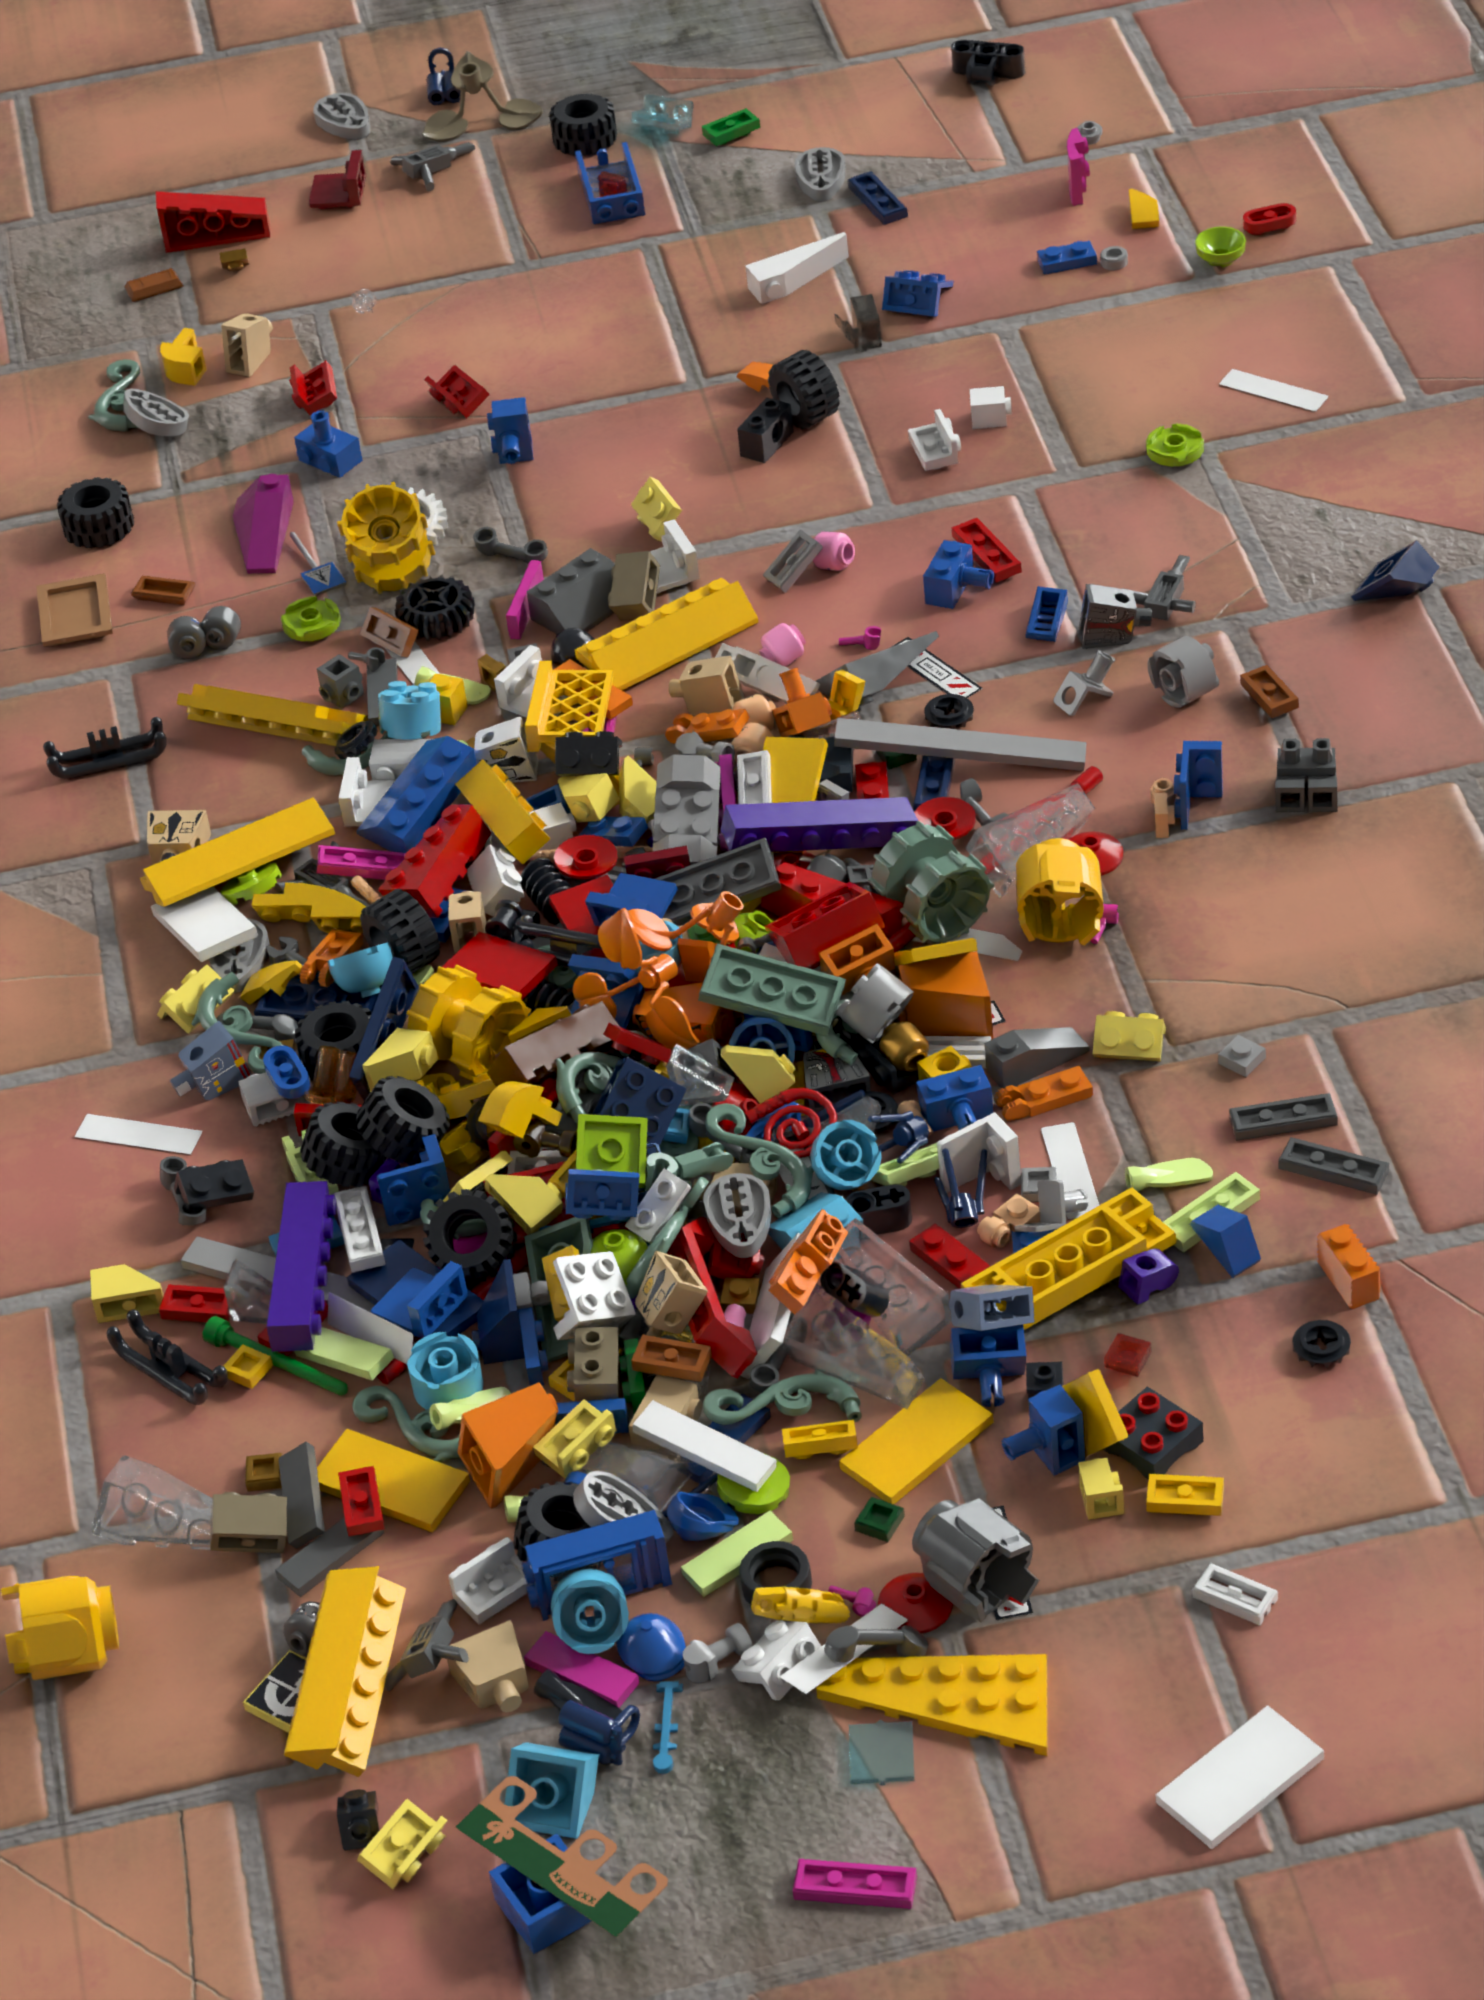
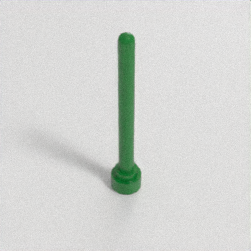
M218 1316L211 1317L203 1329L202 1338L216 1347L230 1345L239 1349L243 1344L271 1356L274 1366L339 1396H343L348 1392V1385L345 1382L280 1352H272L271 1348L234 1332L230 1322Z

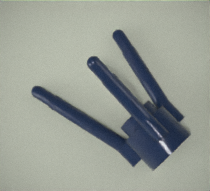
M907 1111L903 1114L871 1115L868 1117L869 1122H899L893 1130V1139L878 1145V1151L881 1150V1153L896 1145L907 1147L897 1158L899 1164L908 1159L920 1147L928 1144L929 1129L927 1123L920 1116H914L912 1111Z
M944 1148L942 1155L952 1195L950 1199L940 1177H935L934 1182L945 1207L947 1220L955 1228L973 1226L978 1222V1215L985 1213L983 1195L988 1151L986 1149L981 1151L976 1197L974 1200L969 1193H959L948 1149Z

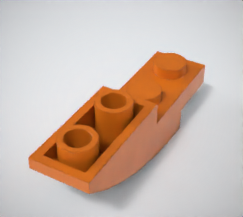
M824 1209L820 1210L790 1248L769 1280L771 1286L768 1291L794 1315L804 1307L822 1272L832 1264L848 1234L840 1220L830 1216Z

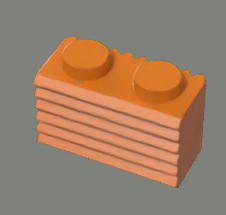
M1343 1224L1319 1233L1317 1236V1262L1349 1308L1355 1309L1379 1300L1380 1267L1377 1266V1262L1373 1261V1257H1370L1367 1248H1364L1363 1243H1360V1239L1357 1238V1234L1353 1233V1229H1350V1225Z

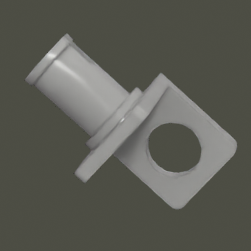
M1098 650L1086 673L1079 674L1069 671L1053 702L1068 715L1074 716L1088 691L1112 697L1113 692L1102 683L1115 662L1111 655ZM1073 687L1076 697L1071 704H1067L1065 694L1069 688Z
M1038 1180L1040 1222L1015 1226V1231L1041 1232L1067 1224L1066 1213L1081 1212L1087 1209L1088 1202H1076L1077 1200L1088 1199L1086 1192L1082 1189L1064 1192L1063 1181Z

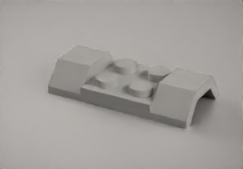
M673 754L657 764L653 851L687 845L690 865L717 856L720 766L703 755Z

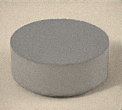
M1119 246L1107 247L1100 253V264L1107 270L1122 269L1128 264V253Z

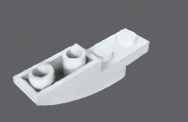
M722 643L715 658L732 657L740 684L787 704L786 701L789 699L779 674L791 669L740 647H732ZM799 674L806 694L810 693V696L816 694L820 684Z

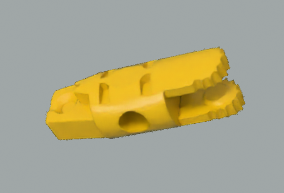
M795 1587L755 1588L751 1602V1609L754 1615L775 1620L814 1624L818 1622L841 1624L842 1622L845 1623L850 1617V1611L847 1605L843 1603L841 1595L835 1594V1592L820 1591L819 1589Z

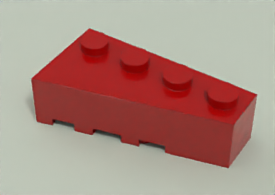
M155 191L156 209L166 253L271 237L265 198Z
M453 804L447 807L442 812V817L438 822L424 832L423 839L416 847L411 848L405 854V859L401 864L386 875L385 882L378 888L382 896L395 889H402L419 902L430 918H438L443 911L439 906L442 900H449V896L455 892L451 886L455 881L463 879L468 870L465 864L476 859L492 834L473 805Z
M784 862L775 867L782 889L761 898V906L783 917L847 883ZM870 892L886 926L881 930L888 939L901 928L902 913L900 909L903 908V903Z

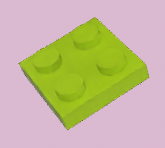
M578 1114L575 1169H602L603 1171L639 1173V1188H644L648 1118Z

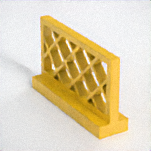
M539 661L525 723L527 752H540L541 743H556V737H565V732H581L586 728H590L594 732H581L583 737H595V732L603 731L614 678L613 670H552V661ZM559 681H571V682H569V683H567V684L564 685L563 683H561V682H559ZM593 681H602L595 685L591 683ZM580 687H582V688L585 689V690L580 691V692L574 691V690H576V689H578V688H580ZM563 695H566L568 697L564 700L557 699ZM594 695H596L597 697H599V698H596V699H594V700H592V701L588 699V698H590V697H592V696H594ZM577 703L582 705L575 709L571 707ZM560 711H562L563 713H565V714H563V715H561V716H559V717H556V716L554 715V714H556V713H558V712H560ZM591 711L595 713L590 717L585 716V714ZM574 719L578 721L573 725L568 724V722ZM557 727H558L559 729H561V730L558 731V732L551 731V730H553V729H555V728H557Z

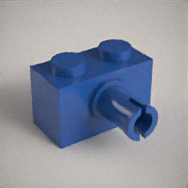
M526 398L491 401L492 413H487L489 430H494L495 436H491L492 452L498 453L499 463L513 464L534 460Z
M314 412L311 415L312 424L294 437L299 461L341 478L363 461L358 437L330 426L328 412Z
M943 540L923 575L925 604L954 609L967 585L990 589L994 580V571L973 567L972 545Z
M982 1065L916 1081L921 1114L933 1132L957 1126L961 1130L993 1113L992 1087Z
M1023 1324L983 1331L951 1328L950 1355L953 1380L980 1378L981 1403L983 1406L991 1407V1393H993L994 1407L1000 1406L1005 1402L1001 1376L1025 1375L1027 1354Z
M1060 1384L1029 1398V1428L1001 1440L1002 1448L1010 1461L1034 1450L1054 1476L1078 1465V1462L1086 1461L1083 1413Z

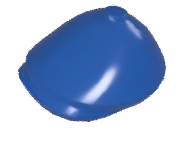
M678 1492L672 1497L667 1506V1516L672 1528L685 1541L707 1540L732 1531L734 1526L739 1524L738 1516L730 1505L714 1495Z
M655 1613L641 1614L628 1621L624 1634L617 1640V1650L623 1662L639 1676L648 1681H662L675 1675L684 1667L683 1651L686 1648L685 1640L679 1627L673 1621Z

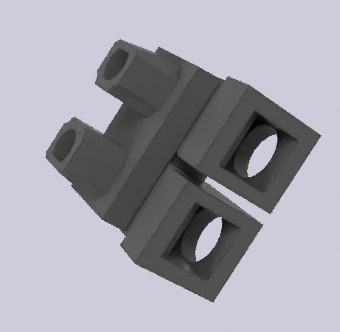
M1317 738L1313 741V748H1300V741L1297 739L1283 740L1282 747L1278 748L1275 783L1276 812H1305V787H1308L1309 812H1338L1335 748L1331 747L1328 738ZM1290 795L1299 798L1295 803H1286L1282 799ZM1325 795L1330 797L1331 800L1326 803H1319L1314 798Z

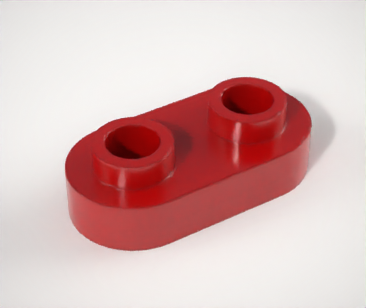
M1279 203L1249 210L1243 215V229L1252 235H1261L1264 232L1277 229H1287L1296 223V208L1288 203Z

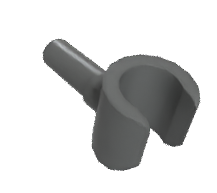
M374 647L369 649L367 654L349 652L348 658L368 663V668L371 671H375L379 668V662H385V653L383 649Z
M652 747L635 748L634 761L641 768L644 765H653L654 755L652 754Z
M768 934L756 939L744 937L739 940L737 949L746 946L751 948L752 951L750 953L756 954V949L772 941Z

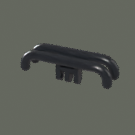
M154 717L151 719V729L149 732L124 739H119L117 726L110 727L112 737L109 738L106 737L105 729L99 730L100 740L96 741L93 732H88L89 747L66 752L58 751L53 742L47 741L43 744V750L47 756L46 765L49 771L56 777L70 779L153 760L164 752L167 745V738L163 733V721L159 717ZM154 743L151 748L123 754V751ZM93 758L92 762L78 764L70 767H64L60 765Z
M528 914L521 916L516 921V929L520 933L550 939V951L534 948V943L530 939H525L519 944L555 955L558 963L557 966L570 968L568 964L572 954L581 955L594 948L602 949L598 935L533 923V918Z
M130 1310L127 1313V1321L134 1334L149 1346L151 1360L132 1349L123 1339L118 1327L112 1326L107 1329L108 1341L122 1359L191 1404L202 1405L208 1398V1391L203 1383H197L192 1388L178 1379L186 1371L214 1388H221L228 1381L227 1369L224 1366L219 1365L212 1371L183 1352L179 1346L172 1344L167 1338H163L159 1333L151 1331L143 1322L138 1310Z

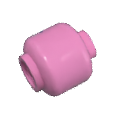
M820 532L814 538L823 546V549L813 559L814 565L819 569L842 571L853 561L855 547L849 536L845 533Z
M780 623L761 637L762 649L759 652L762 657L787 667L803 655V646L806 642L795 625L791 624L789 626L785 623Z

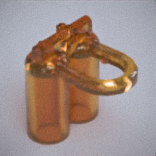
M319 1046L312 1090L305 1091L304 1098L309 1102L322 1105L330 1102L333 1104L337 1102L351 1104L356 1098L357 1089L350 1080L349 1074L357 1053L342 1051V1049L332 1046Z

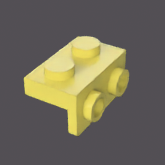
M652 477L648 478L631 503V506L638 513V520L649 527V534L653 538L661 542L662 535H665L664 522L676 520L682 511L662 484Z
M207 964L198 972L193 969L181 981L183 985L175 991L171 988L162 996L159 1001L162 1005L157 1016L163 1019L166 1015H169L189 1034L201 1024L200 1022L195 1026L191 1024L195 1017L201 994L216 978L219 980L222 978ZM233 988L227 990L228 994L222 998V1004L233 995L235 991ZM217 1003L215 1010H217L221 1005Z
M1107 1011L1105 1015H1096L1092 1054L1094 1057L1161 1062L1163 1034L1166 1031L1164 1020L1158 1019L1159 1016L1150 1013H1141L1138 1017H1125V1014L1122 1012Z
M583 1399L533 1447L535 1455L566 1479L570 1472L582 1469L587 1463L589 1456L599 1447H603L611 1441L616 1432L613 1413L607 1409L601 1413Z
M406 1799L360 1853L357 1861L392 1889L397 1886L401 1879L408 1883L423 1865L418 1861L425 1851L432 1854L446 1837L441 1830L448 1820L441 1816L437 1821H434L410 1800Z

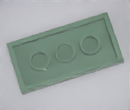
M717 944L699 992L698 1001L753 1016L769 1017L785 1025L828 1036L846 979Z

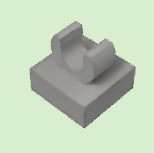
M527 1272L513 1274L518 1309L532 1307L534 1319H536L534 1305L545 1306L551 1304L547 1281H538L531 1284Z

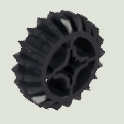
M440 575L438 578L430 576L426 580L419 578L417 583H408V588L401 589V595L396 597L395 615L397 619L419 630L416 640L425 637L427 641H430L432 638H438L440 641L441 637L448 636L451 638L452 633H462V628L469 627V621L474 619L475 602L469 586L464 585L462 580L455 581L453 576L447 579L443 575Z

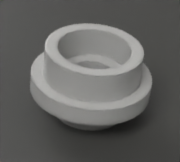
M1085 121L1077 127L1082 138L1086 137L1088 145L1095 144L1100 140L1102 127L1096 122Z

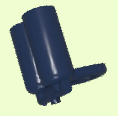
M446 48L433 49L428 55L430 73L426 77L428 101L433 105H440L445 99L449 102L457 103L460 101L461 91L456 89L451 82L454 71L452 53ZM437 54L446 55L448 57L447 66H449V70L436 72V64L433 63L434 56Z
M569 1700L564 1704L559 1714L558 1721L563 1726L559 1734V1745L569 1750L598 1754V1763L603 1765L612 1763L619 1766L623 1762L622 1752L626 1749L624 1744L631 1739L638 1728L640 1710L634 1705H629L614 1720L611 1717ZM631 1716L630 1724L622 1734L621 1726Z

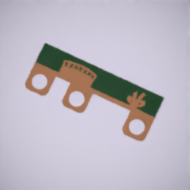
M515 1776L505 1778L455 1827L615 1937L668 1885L667 1877L646 1863L635 1865L615 1886L595 1874L617 1850L616 1843L597 1830L590 1829L585 1831L563 1852L515 1820L537 1795L533 1787ZM509 1786H519L525 1792L524 1800L516 1806L504 1805L500 1800L501 1792ZM590 1839L602 1841L605 1845L604 1854L596 1860L583 1858L580 1854V1847L585 1841ZM640 1873L651 1874L656 1879V1886L650 1893L637 1894L630 1886L633 1877Z

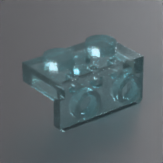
M646 94L644 109L632 112L631 122L641 124L640 128L655 130L656 127L664 128L665 133L679 134V130L691 128L694 103L689 100Z

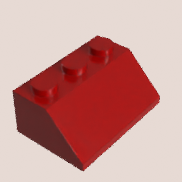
M848 882L764 927L787 963L813 970L820 965V952L875 924H878L880 929L886 926L870 891Z

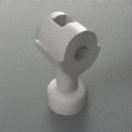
M694 731L682 734L675 743V747L681 755H703L712 759L713 762L719 761V755L732 754V761L734 760L735 750L731 743L718 742L712 746L704 743Z
M739 1622L725 1630L726 1638L707 1646L698 1640L690 1641V1645L683 1651V1660L686 1676L691 1682L702 1683L708 1679L712 1681L718 1673L717 1662L733 1651L738 1655H742L745 1650L753 1646L748 1632Z

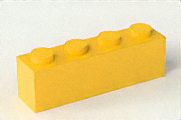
M482 759L455 785L470 804L473 805L507 850L523 865L550 840V837L543 830L547 825L535 811L531 813L534 809L522 795L517 798L521 793L510 780L506 781L508 779L507 775L497 765L491 768Z

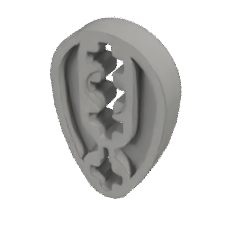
M336 93L323 97L314 105L313 111L316 124L326 132L342 138L355 140L369 135L370 121L368 111L359 97L349 93Z
M826 147L813 148L801 153L795 160L796 179L801 190L815 201L831 199L840 190L845 180L846 166L844 155L836 149ZM818 161L823 162V173H818Z
M128 389L125 391L123 410L129 420L141 430L159 436H177L185 433L187 430L189 414L181 406L166 398L143 390Z
M250 918L247 919L256 927L258 936L241 944V952L237 956L234 947L209 959L211 968L221 978L231 971L234 974L237 971L236 976L239 982L232 987L235 990L234 993L243 991L250 976L263 969L268 959L266 947L270 946L267 930L262 923Z
M735 1173L718 1178L708 1186L703 1197L708 1226L721 1246L738 1258L751 1257L759 1251L770 1229L771 1204L768 1188L762 1180L749 1174ZM738 1189L742 1217H736L731 1190ZM741 1233H744V1236H745V1239H747V1242H741V1241H740V1240H742V1239H741Z
M604 1471L590 1472L574 1490L573 1499L575 1507L580 1516L591 1527L655 1510L665 1537V1543L668 1542L674 1533L670 1522L650 1500L634 1487L611 1473Z

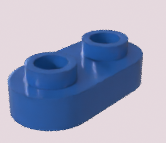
M276 1046L264 1054L265 1071L280 1096L295 1099L308 1092L310 1088L308 1072L294 1049L288 1046Z

